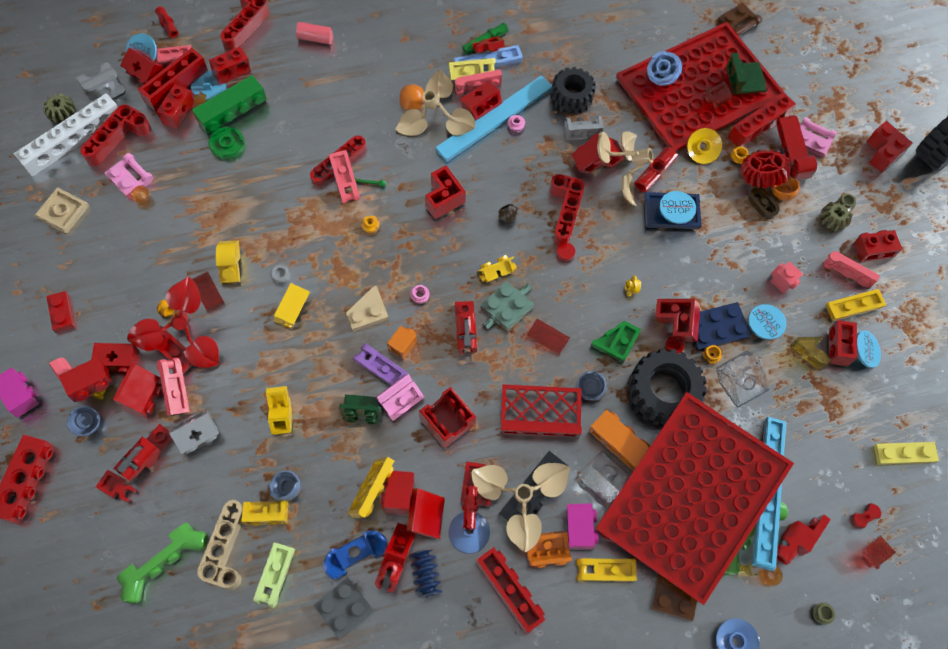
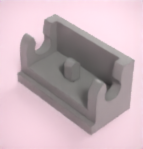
M597 116L595 121L571 122L570 118H566L565 121L567 140L590 139L593 135L603 132L604 129L601 116Z

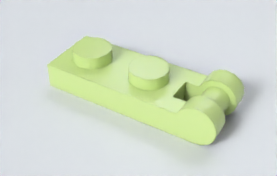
M274 542L253 602L258 604L263 602L268 604V607H276L295 552L294 548ZM266 587L273 589L271 595L265 594Z

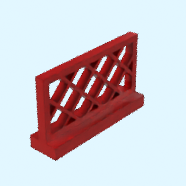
M502 384L500 434L580 437L582 435L581 388ZM506 390H515L519 397L511 403L506 397ZM528 391H534L539 396L532 404L524 396ZM548 392H554L559 397L552 405L544 397ZM568 393H577V401L572 406L563 398ZM521 398L529 405L522 413L514 406ZM540 399L548 405V408L542 414L534 407ZM560 400L568 407L562 415L553 407ZM511 407L519 415L514 420H505V412ZM530 408L539 416L534 421H528L524 416ZM550 409L559 417L554 422H548L544 417ZM571 410L576 415V423H568L563 416Z

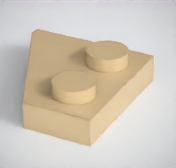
M377 286L371 288L346 312L353 332L389 320Z

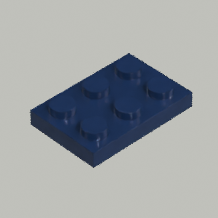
M645 193L646 227L701 228L699 194H688L696 205V213L692 220L684 224H675L666 220L659 208L661 199L667 193Z
M736 302L700 311L698 342H693L697 352L711 345L722 346L749 339L752 336L739 303Z

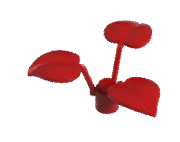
M189 276L174 284L166 294L168 306L173 310H180L173 315L171 322H168L166 326L159 329L160 326L157 320L151 318L143 319L137 322L128 333V342L141 350L154 351L164 341L161 332H164L171 326L176 330L184 329L190 344L184 350V355L189 363L197 367L208 368L216 366L220 362L219 348L214 339L209 336H199L194 342L191 339L189 327L187 326L189 320L187 313L192 314L198 310L201 297L195 282Z

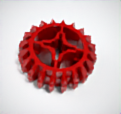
M758 150L757 153L752 152L751 155H747L743 159L741 175L747 184L751 183V187L758 186V189L760 187H765V189L767 187L774 188L775 185L780 186L781 183H786V180L789 179L791 163L789 158H786L785 154L781 155L780 152Z

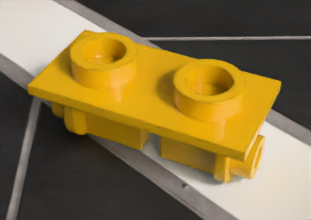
M505 255L498 258V262L491 265V262L480 265L481 269L476 272L481 271L480 279L482 282L487 283L499 278L496 271L499 270L501 276L513 273L517 267L514 262L511 263V259L514 256L508 258Z

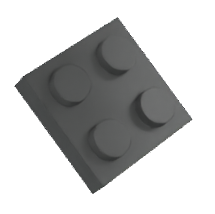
M348 577L314 604V607L339 640L374 612Z

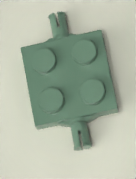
M507 281L502 284L480 305L481 309L489 316V319L482 324L483 328L488 330L496 323L509 331L534 307V303L525 296L532 289L531 285L526 283L519 290Z

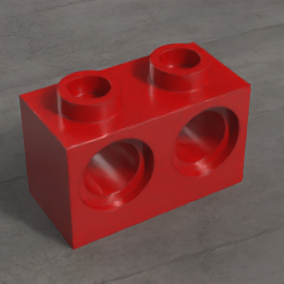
M241 47L209 59L211 72L219 85L251 72L249 58Z
M837 320L829 328V364L849 366L857 359V323Z

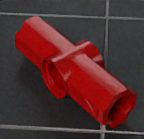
M665 147L653 159V162L634 182L638 191L641 193L648 192L655 182L661 179L663 173L678 157L675 149Z

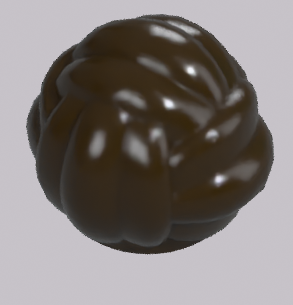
M513 204L501 207L498 211L499 219L507 223L515 221L518 215V208Z

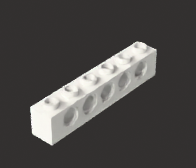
M106 93L13 154L33 177L85 143L118 106Z

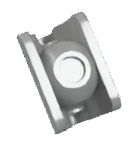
M108 62L100 65L101 71L96 76L87 77L81 74L76 77L91 102H94L106 93L112 99L125 91L124 86L117 77V73Z

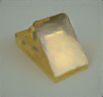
M797 337L789 346L818 371H821L831 361L825 352L816 348L824 337Z

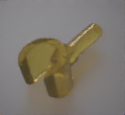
M752 563L740 565L741 571H744L747 576L758 575L751 572V567L757 568L752 566Z

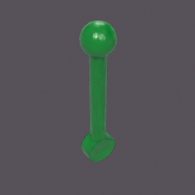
M355 178L357 183L376 184L381 187L386 185L384 180L372 181Z

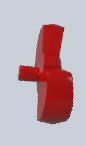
M869 503L866 511L862 514L854 513L852 515V521L855 526L864 529L868 522L881 518V509L877 505Z

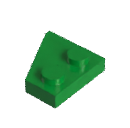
M623 321L597 340H593L591 346L624 363L641 329Z

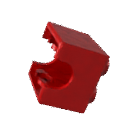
M451 386L442 393V396L430 406L427 404L419 410V419L444 449L476 424L475 414Z

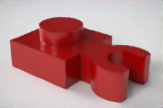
M498 36L484 39L482 42L472 43L473 51L476 50V53L483 52L484 50L495 52L499 48L505 47L504 40Z
M108 469L95 486V488L114 499L119 494L120 499L127 503L130 500L125 497L126 492H137L132 486L125 485L127 480Z

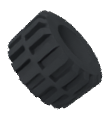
M568 67L565 68V71L560 70L559 74H556L553 79L550 95L552 104H555L554 107L556 109L559 108L562 113L567 112V115H570V113L577 115L578 112L582 114L585 110H588L593 102L596 89L593 76H589V72H584L582 68L576 69V67H572V69H569ZM574 89L577 90L579 93H571L567 90Z

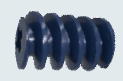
M433 549L422 550L409 555L411 560H415L411 563V568L417 570L412 572V576L418 578L413 582L414 585L420 586L415 590V594L422 595L420 598L442 593V590L435 588L441 584V581L434 580L435 577L439 576V573L433 572V569L438 567V564L431 563L432 560L436 559L435 555H430Z

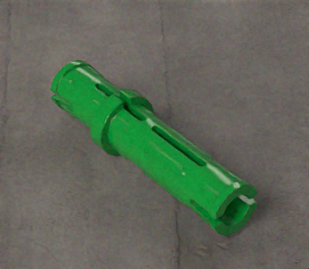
M502 22L493 29L489 28L486 33L462 45V51L465 55H469L474 52L472 43L482 42L484 39L496 36L500 37L509 32L508 26Z

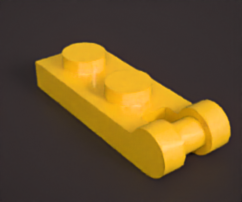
M576 559V566H579L577 581H637L636 559ZM587 566H593V574L587 573Z

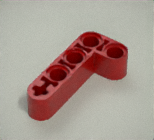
M239 0L242 10L220 34L226 52L240 47L268 17L269 8L267 0Z
M120 105L83 144L80 152L90 166H97L103 162L130 131L137 135L145 136L150 133L151 126L143 113L129 105Z
M797 115L777 118L776 125L783 152L791 163L790 177L795 180L812 178L817 170V161L814 155L808 156Z
M555 174L551 179L549 188L553 196L564 199L553 238L556 246L569 243L585 184L581 179L563 174Z

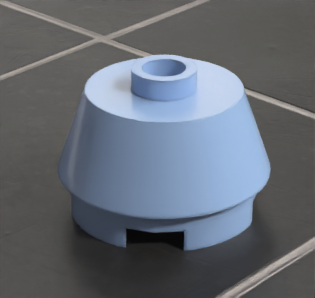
M666 51L653 55L647 67L649 79L653 83L663 86L673 84L682 71L680 58L676 54Z

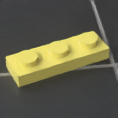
M935 442L887 443L873 446L877 465L939 462Z

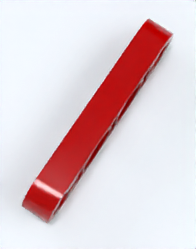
M354 136L333 153L347 150L350 154L349 161L351 163L366 150V141L362 136ZM329 156L310 172L311 182L316 186H321L334 177L333 169L327 168V165L331 163Z

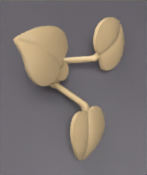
M438 69L429 80L422 96L425 102L423 104V115L417 109L408 110L402 115L395 129L405 136L421 134L428 125L424 119L427 108L436 109L437 107L450 118L446 122V128L452 135H464L472 131L476 123L469 111L457 108L451 116L441 105L439 99L449 97L454 87L450 78Z
M600 132L597 148L599 158L603 163H609L610 156H625L628 161L632 160L633 164H637L636 167L627 171L626 175L622 177L623 195L631 205L636 206L634 182L631 173L643 168V164L653 162L652 150L647 148L634 151L637 135L631 132H622L620 142L624 152H611L608 135L605 132Z
M547 463L539 466L533 473V480L538 484L534 487L521 484L517 488H505L504 486L508 481L507 474L503 468L497 465L473 469L472 480L474 486L478 487V493L488 500H497L500 498L502 491L515 493L516 500L522 503V515L512 516L507 523L506 531L508 537L523 552H528L538 542L542 532V524L537 515H526V503L531 500L533 491L541 489L542 494L546 497L554 498L561 495L567 486L570 467L560 463Z

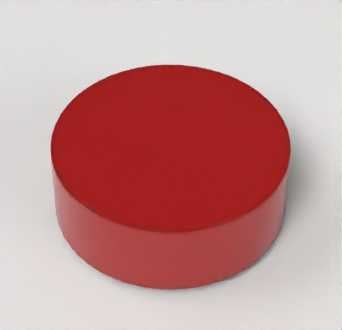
M570 243L560 244L557 248V257L564 262L571 261L575 256V247Z
M674 336L669 337L664 344L666 352L674 349L678 354L683 352L685 347L684 342H678Z

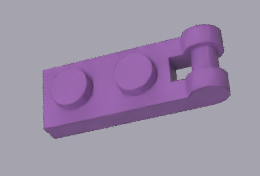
M364 344L361 347V352L352 358L358 365L363 366L390 386L408 374L368 344ZM367 355H370L371 358L367 361L365 358Z

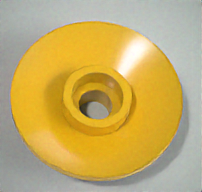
M698 129L688 139V154L697 163H711L721 153V137L712 129ZM701 143L705 144L704 149L700 148Z

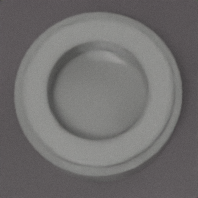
M276 265L270 272L271 278L276 284H284L290 279L289 269L285 265Z

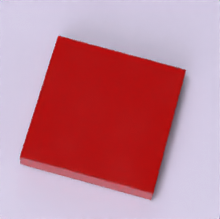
M412 488L407 531L432 539H440L445 498L419 488Z

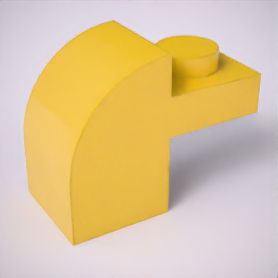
M239 240L219 241L216 246V266H218L220 283L240 281L238 261L241 259Z
M287 386L266 388L269 407L268 422L271 435L291 433L292 408Z

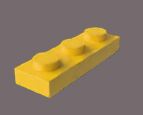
M875 289L828 302L825 306L834 322L882 309L886 306L880 290Z

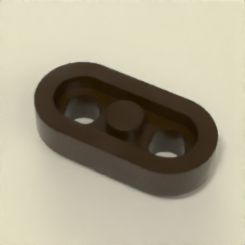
M755 187L749 193V202L763 218L774 219L780 211L779 205L764 188L760 187L758 189V187Z

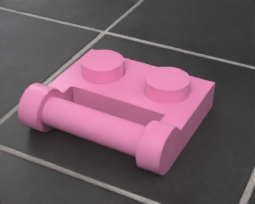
M805 117L800 127L807 151L824 158L837 131L833 129L830 131L809 121L810 119ZM807 127V128H809V129H811V130H813V131H815V132H817V133H820V134H822V135H824V136H826V137H828V138L825 139V138H823V137H821V136H819V135H816V134H814V133H812V132L806 130L805 128Z
M131 153L126 154L123 160L104 172L128 199L149 185L154 179L150 173H147L135 161V157ZM128 166H131L141 176L139 181L126 169Z

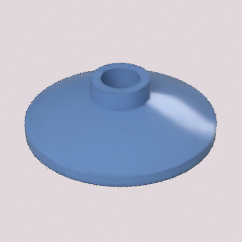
M462 512L450 523L449 539L452 545L463 553L478 552L486 546L489 540V524L482 515L476 513V530H473L472 534H467L462 529L464 512Z
M727 620L717 631L716 644L718 649L760 648L757 631L745 620ZM733 638H737V639H738V641H739L738 646H735V645L733 644V642H732Z

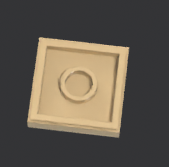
M57 187L34 216L67 234L89 207V204Z

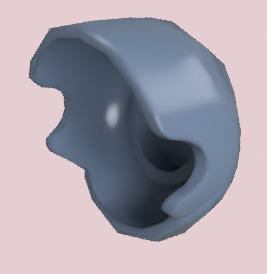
M597 371L585 372L580 376L576 385L577 388H581V397L589 401L599 400L605 395L607 389L606 379Z
M78 406L69 413L66 426L72 434L79 437L89 436L98 429L100 415L90 406Z
M289 470L278 472L273 476L269 484L270 496L279 501H291L297 497L301 488L299 477L295 472Z

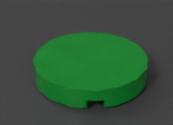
M221 127L215 130L208 142L212 154L222 160L236 158L245 148V140L242 133L238 129Z

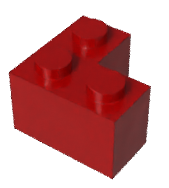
M886 120L875 129L866 141L877 150L869 163L879 172L883 173L906 153L913 142Z
M599 133L593 135L589 141L579 146L571 154L579 172L591 174L601 165L612 168L622 161L625 156H610L609 163H603L599 158L597 148ZM609 137L610 151L623 152L618 141Z
M447 165L431 173V185L435 190L425 195V206L433 218L437 219L464 204L466 201V191Z
M657 299L655 317L661 323H674V338L678 342H698L700 304L697 300Z
M393 470L391 475L385 478L384 488L386 490L381 492L380 505H382L381 508L384 509L386 515L409 517L412 488H414V472Z

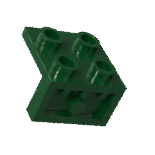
M731 53L726 70L732 94L766 92L767 88L760 63H743L738 53Z
M345 394L344 404L339 405L342 418L346 422L357 423V421H365L367 424L375 425L377 422L382 423L384 409L375 397Z

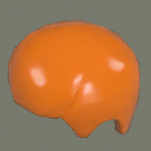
M415 84L405 85L400 91V105L405 110H419L423 108L424 100L422 96L424 90Z
M789 177L786 183H781L780 186L775 185L772 188L773 195L778 200H793L800 190L799 180Z

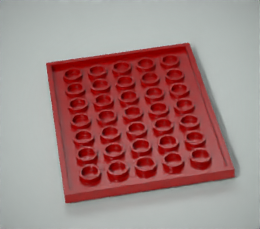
M727 22L665 50L666 52L676 54L682 63L681 74L671 85H658L649 79L647 67L652 57L618 72L616 75V79L667 147H672L676 152L687 147L689 137L696 130L709 128L717 132L751 115L784 93L782 88L760 63L767 88L766 92L732 94L726 70L731 53H738L743 63L759 62V60Z
M686 392L595 529L697 602L705 605L794 463Z

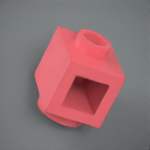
M790 261L785 265L781 263L770 274L773 276L770 282L784 294L790 288L793 290L800 284L799 278L803 273Z

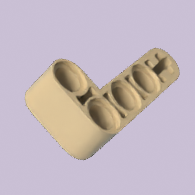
M230 500L225 503L197 571L198 577L201 580L227 590L237 589L242 580L238 572L226 567L242 526L243 505L237 500ZM237 508L238 512L232 514L231 511ZM231 527L230 534L222 536L223 529ZM222 547V554L214 557L215 549ZM213 567L214 574L210 578H206L205 573L207 569ZM229 574H234V581L226 585L225 578Z

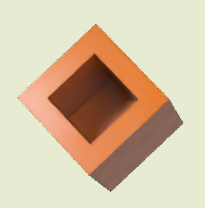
M400 325L387 342L388 350L404 360L417 343V335L412 329L404 328Z

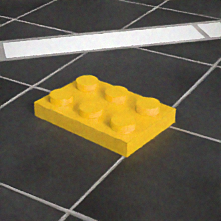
M389 457L374 460L347 515L353 518H365L366 515H370L374 508L373 502L376 496L378 497L383 491L384 486L382 484L385 478H388L393 471L392 465L394 460Z

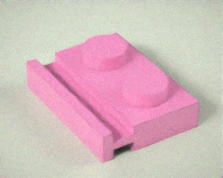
M406 374L375 398L379 401L389 418L394 421L422 400L424 395L415 382L412 381L410 375Z

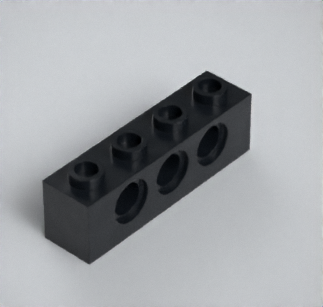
M548 451L523 484H527L530 487L537 486L538 484L533 480V473L543 464H567L551 451ZM538 489L540 496H532L531 500L526 503L528 510L526 515L537 514L543 507L541 502L546 496L542 494L541 489ZM515 493L498 513V518L506 525L512 516L522 515L516 507L522 503L516 500Z

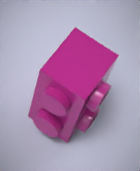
M11 367L0 374V399L8 412L18 418L39 404L35 398L38 394L31 386L28 387L26 384L28 379L22 371L17 372Z
M567 504L569 550H594L595 544L598 543V531H594L593 523L597 522V510H593L592 504Z

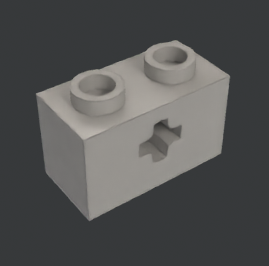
M206 408L169 427V434L181 454L197 449V445L203 442H211L219 434L218 428ZM195 430L198 432V435L191 433V431Z

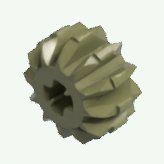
M60 93L57 96L53 94V97H47L48 101L43 102L44 107L42 109L46 117L57 124L75 114V104L68 95L65 96Z
M839 201L828 203L821 210L819 219L823 220L821 225H826L827 230L832 228L833 232L844 230L852 221L853 214L850 213L851 208H846L845 203L841 205Z

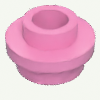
M513 115L508 119V127L513 132H519L525 127V120L519 115Z
M423 285L415 286L411 290V299L416 303L426 302L429 299L428 288ZM422 293L423 296L418 297L417 294Z

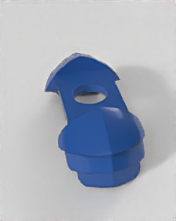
M374 530L366 531L355 540L337 549L333 548L325 556L323 562L324 572L331 579L339 578L346 574V567L371 554L374 558H378L385 553L388 546L386 537ZM352 546L360 548V553L356 557L348 555V550Z

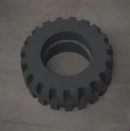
M948 116L916 148V155L935 171H940L948 165Z
M659 349L657 353L655 351L649 352L646 357L643 356L639 360L629 377L627 394L630 395L628 399L630 405H635L633 409L635 413L643 415L641 419L645 422L647 420L652 421L651 425L654 426L662 424L663 427L679 404V402L668 403L662 401L654 395L650 388L649 380L657 374L673 377L681 385L683 396L688 392L704 403V396L707 394V387L704 385L707 381L705 376H701L703 370L700 366L696 367V361L693 358L688 359L686 357L687 354L683 352L678 354L674 349H670L668 352H666V349Z

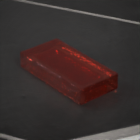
M208 271L192 279L199 290L201 301L207 312L225 304Z
M538 318L527 333L528 337L559 355L570 339L567 335Z

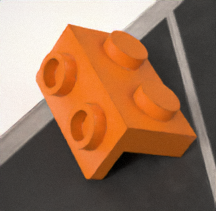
M564 530L541 533L536 545L527 552L529 565L535 568H542L546 564L565 565L567 562L572 561L569 553L568 532Z

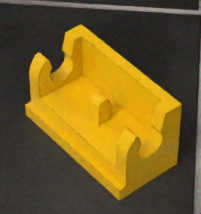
M290 283L274 314L273 322L289 328L294 326L310 291Z
M288 501L243 502L241 522L245 526L287 524Z

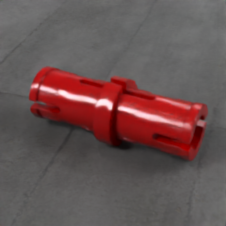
M163 6L157 7L155 13L160 20L161 27L166 30L170 38L177 37L179 32L174 26L172 17L168 15Z
M465 486L464 505H462V510H464L462 529L476 530V511H478V487L469 486V488Z

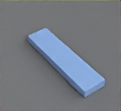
M519 45L501 48L495 52L486 51L454 58V62L495 58L496 64H494V68L523 62V57ZM483 65L484 70L488 69L487 65Z

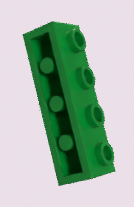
M251 75L193 108L192 112L196 121L209 134L239 115L246 113L256 105L261 104L267 98L264 88Z

